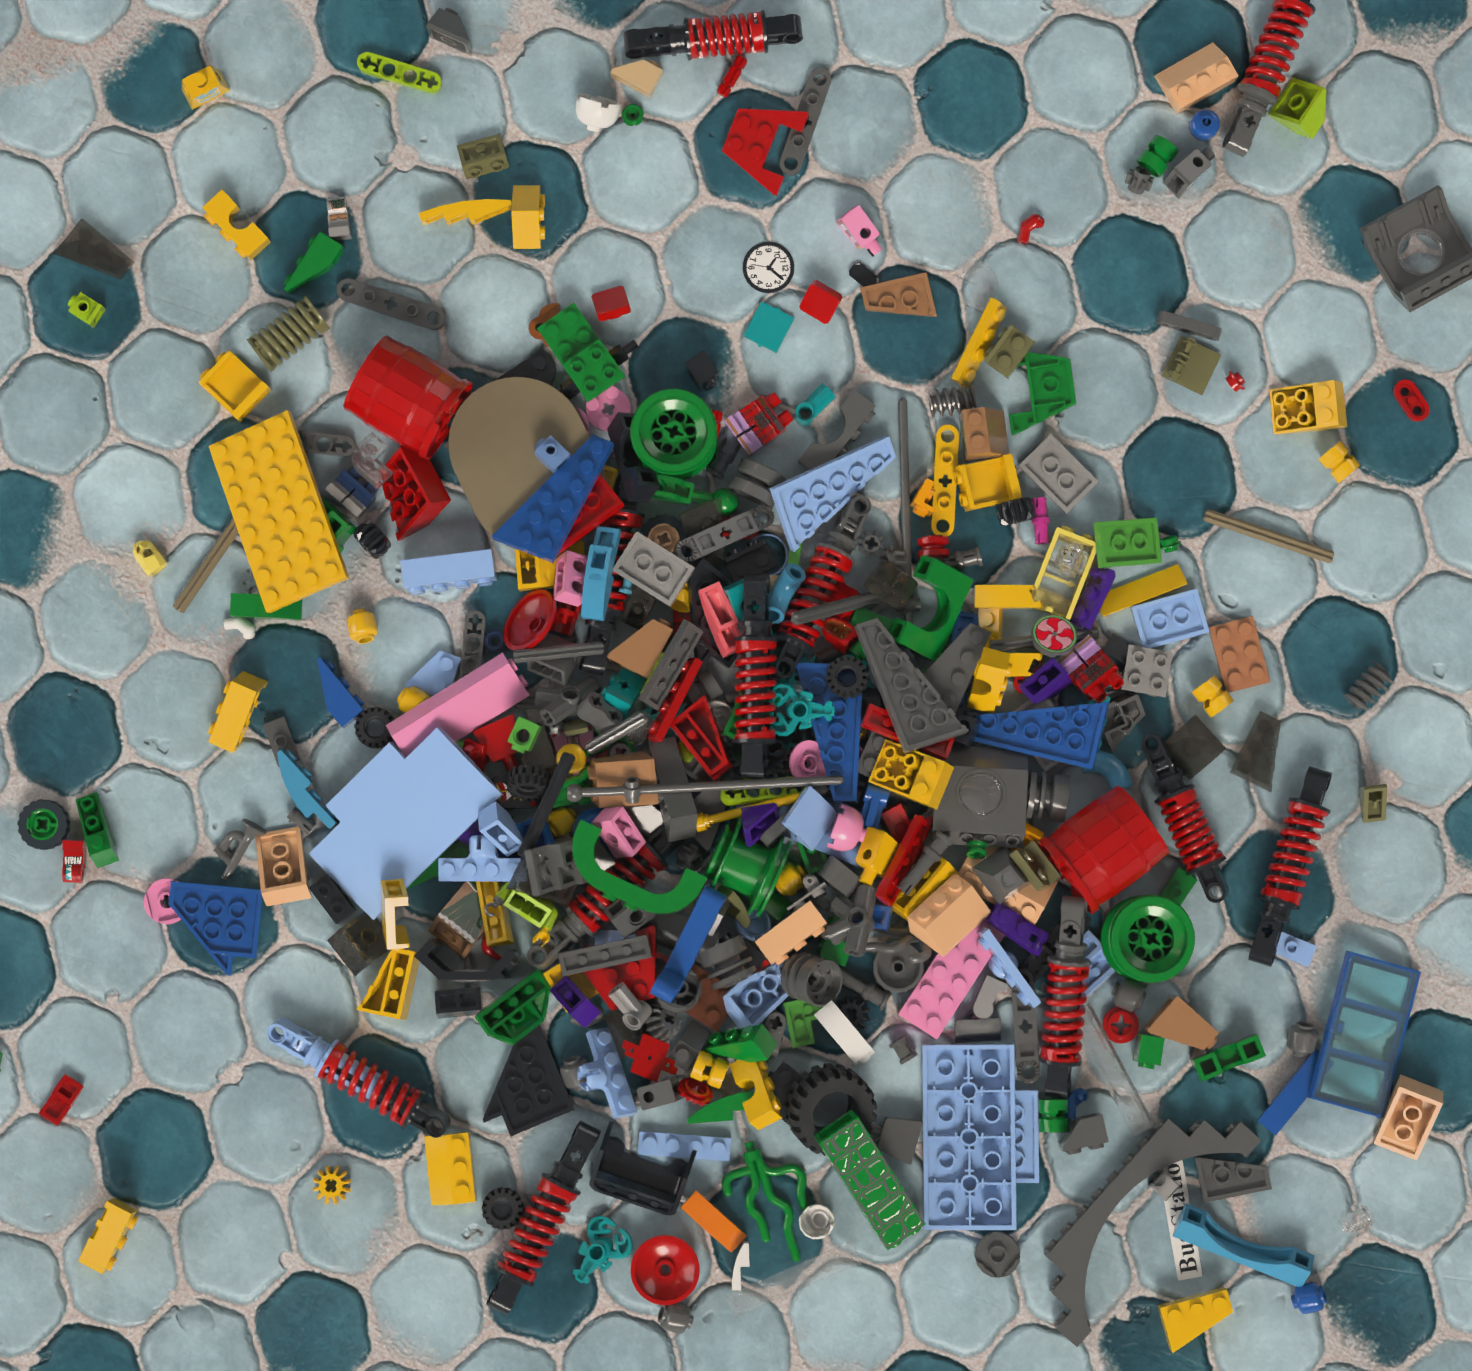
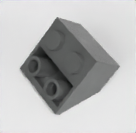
M1097 1112L1076 1117L1069 1127V1132H1066L1059 1143V1149L1066 1152V1154L1068 1153V1155L1082 1152L1081 1148L1088 1147L1091 1150L1103 1148V1143L1109 1142L1103 1115Z

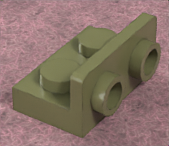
M500 134L456 145L466 179L477 178L481 175L509 168Z
M1012 324L1009 328L1005 326L998 335L1000 340L995 346L991 345L984 355L986 357L984 360L986 364L1007 379H1009L1035 344V341Z
M1031 841L1023 849H1016L1010 854V857L1037 891L1046 890L1061 877L1060 872L1036 841Z

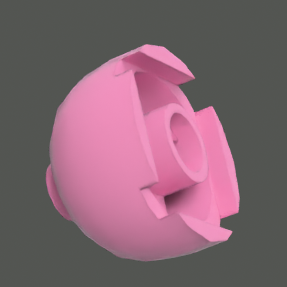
M845 804L840 806L844 811L842 814H837L829 837L833 839L832 844L827 843V848L842 852L853 849L858 841L863 842L867 829L863 828L864 819L858 810Z

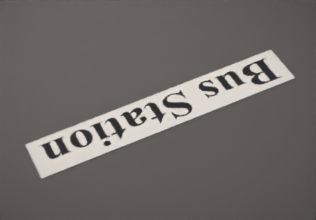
M1183 1160L1159 1170V1173L1163 1170L1180 1186L1167 1201H1164L1178 1281L1203 1277L1198 1246L1173 1237L1176 1219L1185 1204L1190 1205Z

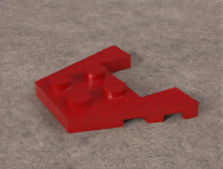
M738 108L722 152L773 195L778 196L785 177L763 169L779 126L784 125L803 132L809 113L803 111Z
M656 925L635 932L636 936L649 935L653 957L584 972L611 1011L619 1008L609 997L608 993L622 982L625 983L638 1000L646 1001L656 997L650 994L657 974Z

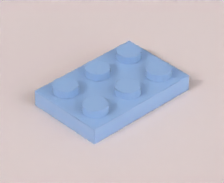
M1197 588L1130 607L1142 647L1153 649L1210 632Z

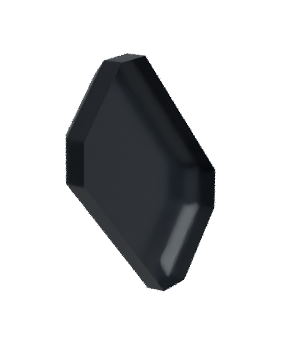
M860 262L855 263L849 270V276L862 287L879 283L878 277Z

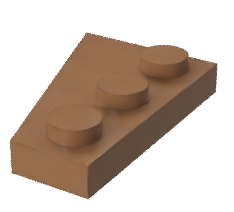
M926 272L860 287L865 311L937 317Z

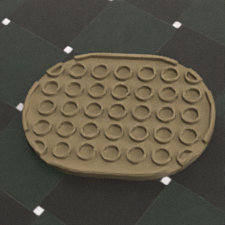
M509 377L487 383L474 391L462 403L451 424L449 455L452 468L477 519L491 536L553 475L534 454L536 450L535 445L543 437L547 439L551 435L570 453V457L590 438L571 402L557 389L539 380L525 377ZM603 468L600 475L605 480V472Z

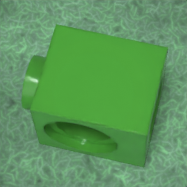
M519 716L507 742L513 744L512 749L523 754L525 750L532 751L543 726ZM526 729L530 737L527 742L522 743L519 740V733Z

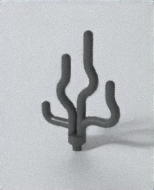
M906 921L907 928H889V931L873 929L872 931L889 938H902L895 944L867 942L865 952L878 951L885 954H893L903 950L910 943L921 942L922 952L909 956L911 963H920L929 959L932 950L928 945L910 933L909 923ZM826 930L821 934V938L824 940L830 939Z

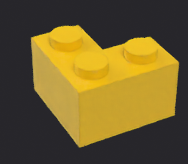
M513 185L511 208L513 249H541V240L545 239V226H541V221H544L545 194H541L540 185Z

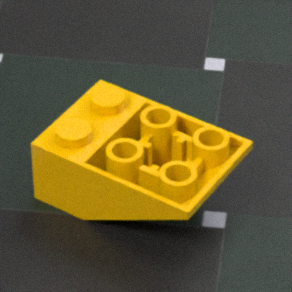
M1329 380L1269 390L1274 435L1347 427L1343 382Z
M578 540L560 553L554 563L526 552L515 550L519 591L554 588L557 558L567 550L585 555L584 540Z
M885 739L868 782L937 810L954 767L945 761L916 750L904 754L900 744Z

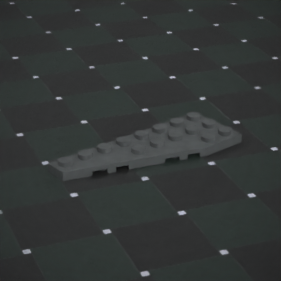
M972 623L958 635L950 646L923 673L939 693L941 700L954 713L958 709L981 657L983 647L986 646L991 634L990 631ZM871 731L859 758L858 773L870 778L885 739L900 744V742ZM916 750V751H918V752H921V753H924V754L929 755V756H931V757H934V756H932V755H930V754H927V753H925V752H922V751H920V750Z

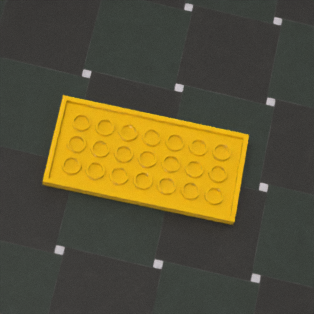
M286 410L208 446L267 613H272L350 578L291 411Z

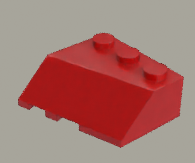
M405 446L400 447L378 472L385 498L390 500L393 512L390 513L391 520L395 521L398 532L395 533L397 541H401L429 526L451 501L431 461L420 458L418 452Z

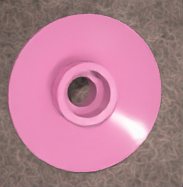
M802 741L793 748L790 754L789 766L794 778L827 776L816 741Z

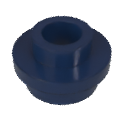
M491 630L485 635L484 645L490 652L497 653L505 648L503 632ZM494 637H498L500 640L496 646L491 643Z

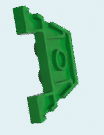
M1031 352L1026 354L1018 367L1026 365L1032 411L1009 414L1012 436L1077 405L1071 359Z

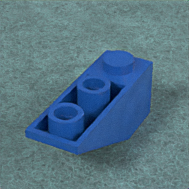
M319 657L317 662L327 710L340 726L345 728L357 716L359 717L362 711H365L362 708L365 703L357 694L353 696L348 691L350 685L342 676L338 678L333 671L336 668L328 658L324 661Z

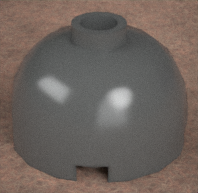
M690 970L680 992L671 1004L656 997L658 1003L671 1013H684L692 1009L702 994V984L696 977L697 974Z

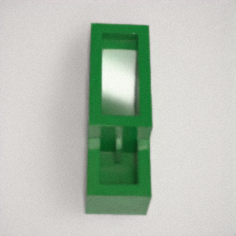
M231 593L230 616L237 618L302 620V599L272 613H267L260 594Z
M754 1090L734 1093L710 1102L689 1116L687 1124L732 1121L733 1111L744 1110L742 1103L754 1095Z

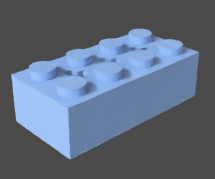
M492 549L400 560L403 588L412 595L425 594L427 589H432L434 592L448 591L447 587L455 586L457 589L470 588V584L478 583L479 586L493 585V581H498L495 555Z

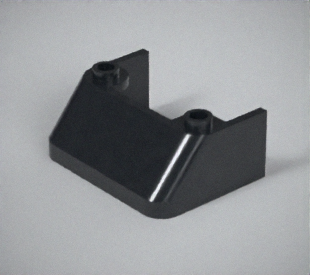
M609 1121L589 1181L590 1187L596 1192L660 1214L674 1215L677 1212L697 1151L692 1150L689 1162L683 1159H673L669 1161L667 1167L625 1153V1144L621 1139L610 1136L614 1122Z

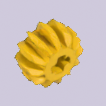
M330 1165L326 1166V1173L322 1170L318 1171V1175L322 1179L313 1178V1182L318 1183L319 1186H315L312 1189L313 1191H321L317 1195L318 1200L324 1195L326 1196L325 1204H329L332 1197L333 1203L336 1205L339 1202L338 1196L342 1200L347 1198L342 1191L351 1192V1188L346 1187L345 1184L351 1183L352 1180L343 1179L348 1173L346 1170L338 1174L340 1166H335L333 1173ZM328 1179L337 1182L335 1185L336 1191H334V1188L331 1190L327 1188L329 1186Z

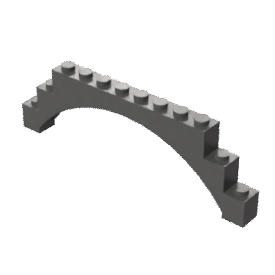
M1169 1118L1159 1119L1152 1127L1154 1132L1149 1137L1144 1136L1136 1145L1138 1150L1133 1155L1129 1153L1122 1160L1123 1166L1118 1172L1114 1170L1107 1177L1106 1181L1108 1183L1103 1189L1099 1187L1091 1195L1093 1200L1088 1206L1082 1205L1075 1213L1077 1218L1072 1223L1067 1222L1060 1230L1062 1235L1057 1240L1052 1239L1044 1248L1046 1253L1044 1255L1064 1273L1062 1276L1057 1275L1050 1283L1052 1288L1049 1291L1069 1308L1067 1312L1062 1311L1055 1319L1057 1322L1055 1328L1076 1347L1092 1331L1087 1324L1085 1310L1086 1275L1092 1249L1108 1216L1122 1198L1137 1184L1170 1164L1186 1158L1213 1153H1240L1242 1156L1247 1157L1260 1143L1261 1139L1241 1121L1236 1123L1232 1121L1223 1131L1226 1134L1222 1136L1203 1119L1200 1122L1196 1120L1188 1128L1190 1132L1188 1135Z

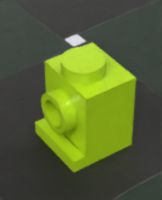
M82 292L78 296L74 294L68 302L70 307L68 311L93 328L106 311L101 304ZM83 304H87L85 311L80 310Z

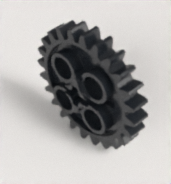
M795 730L788 736L776 734L777 743L767 745V754L771 760L768 762L767 779L770 778V775L778 778L777 772L780 771L785 774L784 767H790V754L799 743ZM727 737L729 743L725 745L733 764V772H738L740 778H742V744L733 743V739Z

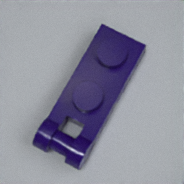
M1094 565L1091 568L1090 580L1070 619V622L1074 625L1091 630L1116 576L1114 570L1098 568V565Z
M995 902L986 919L987 923L1035 956L1041 954L1043 943H1046L1050 937L1046 931L1037 928L1003 903ZM1030 936L1035 938L1034 942L1029 940Z

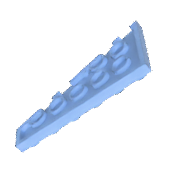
M885 435L770 488L790 551L795 552L800 547L799 545L806 538H810L823 522L826 523L848 503L853 494L863 489L867 481L874 475H878L896 458L889 436Z

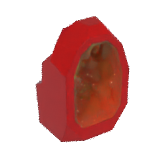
M835 617L826 618L824 620L825 624L822 627V634L827 642L844 654L850 653L849 649L858 640L854 626L843 619Z

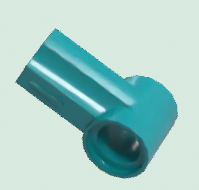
M822 383L803 403L797 406L794 416L795 421L800 426L811 425L814 419L836 396ZM801 410H808L811 413V417L803 419L800 417L799 412Z

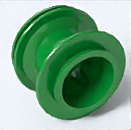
M677 388L657 391L648 396L636 409L630 427L631 442L637 456L641 459L642 465L655 470L656 475L662 474L681 480L691 478L700 473L709 464L716 451L717 424L715 416L707 403L690 391ZM682 416L685 420L678 422L675 420V417ZM668 418L667 424L662 425L659 423L661 419ZM688 427L695 429L693 435L686 434L685 431ZM674 428H677L680 435H675L674 438H671L668 431H673ZM655 432L662 433L660 440L653 438ZM682 442L688 443V450H681L679 448ZM671 445L673 450L670 453H665L663 447Z
M739 817L732 831L729 829L730 825L726 824L703 876L710 880L709 887L713 889L716 883H719L748 896L749 906L747 915H750L754 910L756 911V916L760 917L782 872L792 841L788 840L787 843H783L784 835H782L771 848L757 842L748 847L746 846L745 837L738 834L742 824V817Z
M1160 895L1129 897L1115 905L1103 922L1101 930L1103 954L1113 970L1127 979L1147 983L1168 980L1184 969L1193 954L1195 932L1189 915L1179 904L1167 897ZM1141 918L1146 920L1144 928L1138 925V921ZM1157 920L1162 925L1161 930L1155 928V922ZM1130 932H1135L1137 935L1136 940L1133 942L1128 937ZM1143 933L1153 934L1152 939L1155 943H1146L1148 939ZM1165 935H1166V945H1164L1163 942H1162V937L1165 936ZM1138 947L1143 949L1141 957L1135 954V950ZM1154 949L1159 950V955L1157 958L1152 957V951Z

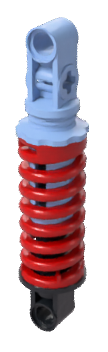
M278 1018L267 1029L269 1041L285 1049L291 1055L302 1059L303 1064L314 1067L316 1069L314 1074L316 1078H326L327 1083L330 1085L338 1081V1090L343 1091L348 1087L347 1094L350 1097L359 1094L358 1101L365 1103L369 1100V1108L372 1110L380 1105L379 1113L382 1116L387 1115L391 1111L390 1120L397 1122L403 1130L409 1124H412L429 1136L438 1138L449 1128L451 1124L450 1116L424 1100L426 1091L412 1087L409 1091L411 1095H408L407 1091L410 1087L408 1082H404L399 1089L396 1088L399 1082L397 1075L393 1076L389 1083L385 1080L389 1074L388 1070L384 1069L381 1073L376 1072L378 1069V1064L373 1063L369 1068L366 1066L368 1061L366 1057H362L360 1061H357L355 1059L357 1056L356 1051H351L347 1055L346 1053L349 1049L336 1039L331 1044L323 1040V1037L314 1036L310 1031L299 1027L286 1018ZM276 1027L282 1028L284 1035H280L276 1031ZM433 1121L441 1122L443 1128L436 1127Z

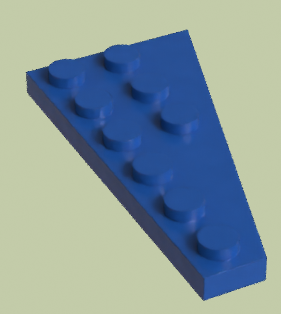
M592 435L492 535L493 540L554 563L614 448L613 442Z
M798 662L796 668L803 691L813 694V702L825 706L827 701H831L836 708L835 715L832 716L830 721H827L824 716L812 719L826 775H841L844 778V782L840 785H829L834 802L857 803L863 691L860 696L856 695L853 699L851 697L847 699L839 698L830 691L827 684L826 671L830 664ZM845 669L840 672L838 680L842 685L849 686L855 682L856 674L850 669Z
M1110 702L977 715L976 719L982 722L974 742L1094 770ZM965 721L964 725L969 730V723Z

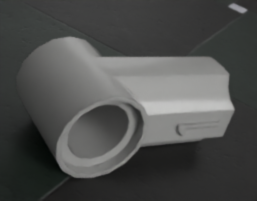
M624 982L619 983L608 993L612 1001L624 1014L622 1018L624 1024L632 1030H638L652 1013L650 1005L643 1000H638Z

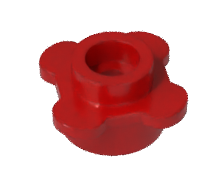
M1229 371L1230 375L1225 379L1235 392L1240 389L1244 390L1243 384L1245 380L1237 371L1234 374L1233 371Z

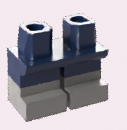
M355 463L347 471L343 469L340 475L325 490L355 517L360 519L376 500L375 495L381 485L371 477L362 486L358 480L365 471Z

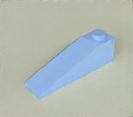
M787 960L780 965L774 964L750 975L747 979L735 984L723 995L726 1012L738 1028L759 1025L788 997L781 986L782 968Z

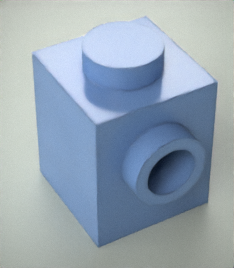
M551 435L547 439L543 437L535 445V457L553 474L570 458V453Z

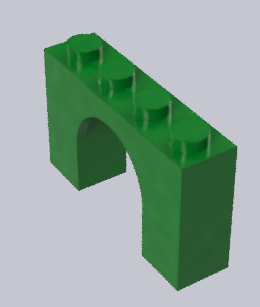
M921 555L913 576L930 585L935 590L938 597L936 615L928 625L921 628L908 621L894 618L888 632L895 639L894 642L896 644L903 645L910 652L923 659L935 662L943 653V649L952 633L953 626L961 612L974 579L935 558Z

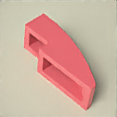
M716 582L700 589L698 593L711 633L724 658L735 653L734 638L742 634L737 625L739 621L720 582Z

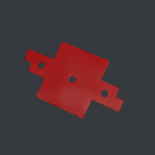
M644 1033L642 1034L639 1046L626 1040L623 1041L622 1048L626 1049L624 1055L634 1059L630 1072L654 1082L658 1081L661 1070L676 1075L678 1068L674 1067L675 1061L666 1057L670 1044Z

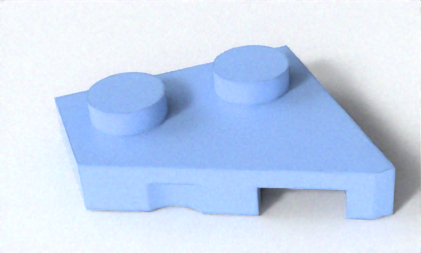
M439 651L405 684V687L417 686L430 696L437 694L454 683L461 658Z

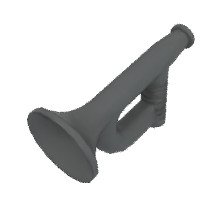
M248 819L242 820L244 833L238 830L228 832L220 845L214 849V852L227 865L223 875H221L227 881L230 880V876L235 871L251 841L257 836L267 833L263 827ZM236 839L239 845L231 857L226 851L232 841Z

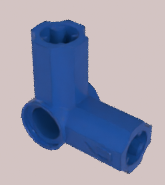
M870 782L867 783L862 795L861 802L863 807L861 815L864 819L863 828L872 827L877 829L890 791Z

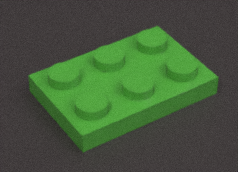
M1157 518L1093 523L1098 568L1162 563Z

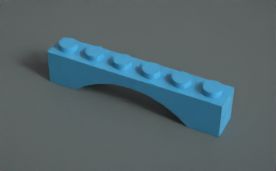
M1187 1203L1176 1219L1173 1237L1296 1287H1302L1312 1272L1315 1255L1296 1247H1269L1245 1241L1223 1229L1207 1211Z

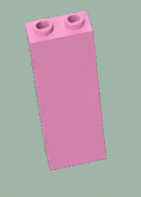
M501 653L388 723L386 727L404 756L407 757L437 727H442L455 742L530 696L525 689L529 685L522 674L517 676L515 673L518 668L512 658L507 660L505 655Z

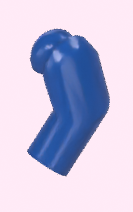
M1077 1088L1070 1093L1068 1113L1065 1114L1067 1119H1076V1106L1088 1100L1089 1093L1087 1090Z

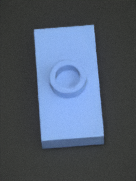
M1282 932L1276 955L1309 967L1317 946Z

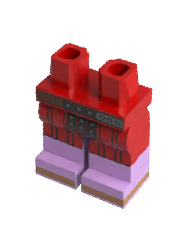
M775 392L765 397L761 395L735 414L724 419L725 424L749 458L786 431L785 428L793 421V417L787 409L778 416L773 412L772 409L782 403Z
M1090 635L1074 646L1077 655L1072 650L1057 660L1068 672L1072 684L1089 701L1093 699L1095 702L1101 703L1108 696L1103 690L1108 685H1111L1114 690L1124 685L1116 664L1102 651Z

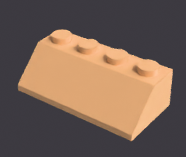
M987 846V856L985 858L1000 848ZM966 856L958 870V876L970 883L980 897L995 904L997 902L996 899L971 870L972 867L985 858L972 859ZM1058 880L1042 891H1037L1032 884H1029L1003 902V904L1035 925Z

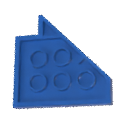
M171 881L169 906L227 976H231L233 956L256 959L262 906L261 890Z

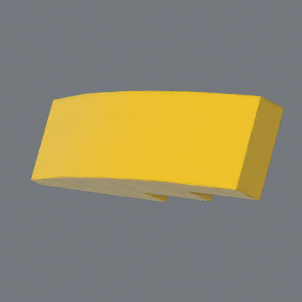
M499 199L461 201L441 205L418 214L423 226L445 218L447 225H451L468 217L471 224L474 225L511 210L512 202L511 200Z

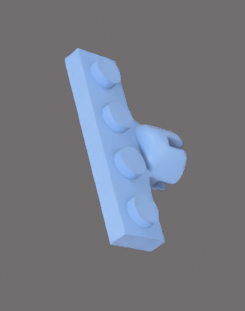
M484 835L470 837L469 856L467 858H438L439 881H529L526 858L499 857L497 847Z
M983 926L977 931L980 937L978 942L985 951L989 949L992 953L988 961L989 969L993 972L992 974L1005 979L1011 987L1015 986L1019 991L1017 996L1025 1006L1028 1004L1035 1008L1041 1001L1019 972L1016 957L1012 953L1005 951L992 932Z
M610 1028L588 1031L586 1036L594 1062L585 1063L578 1068L577 1080L587 1079V1082L579 1083V1086L585 1091L603 1090L614 1119L635 1115L637 1110Z

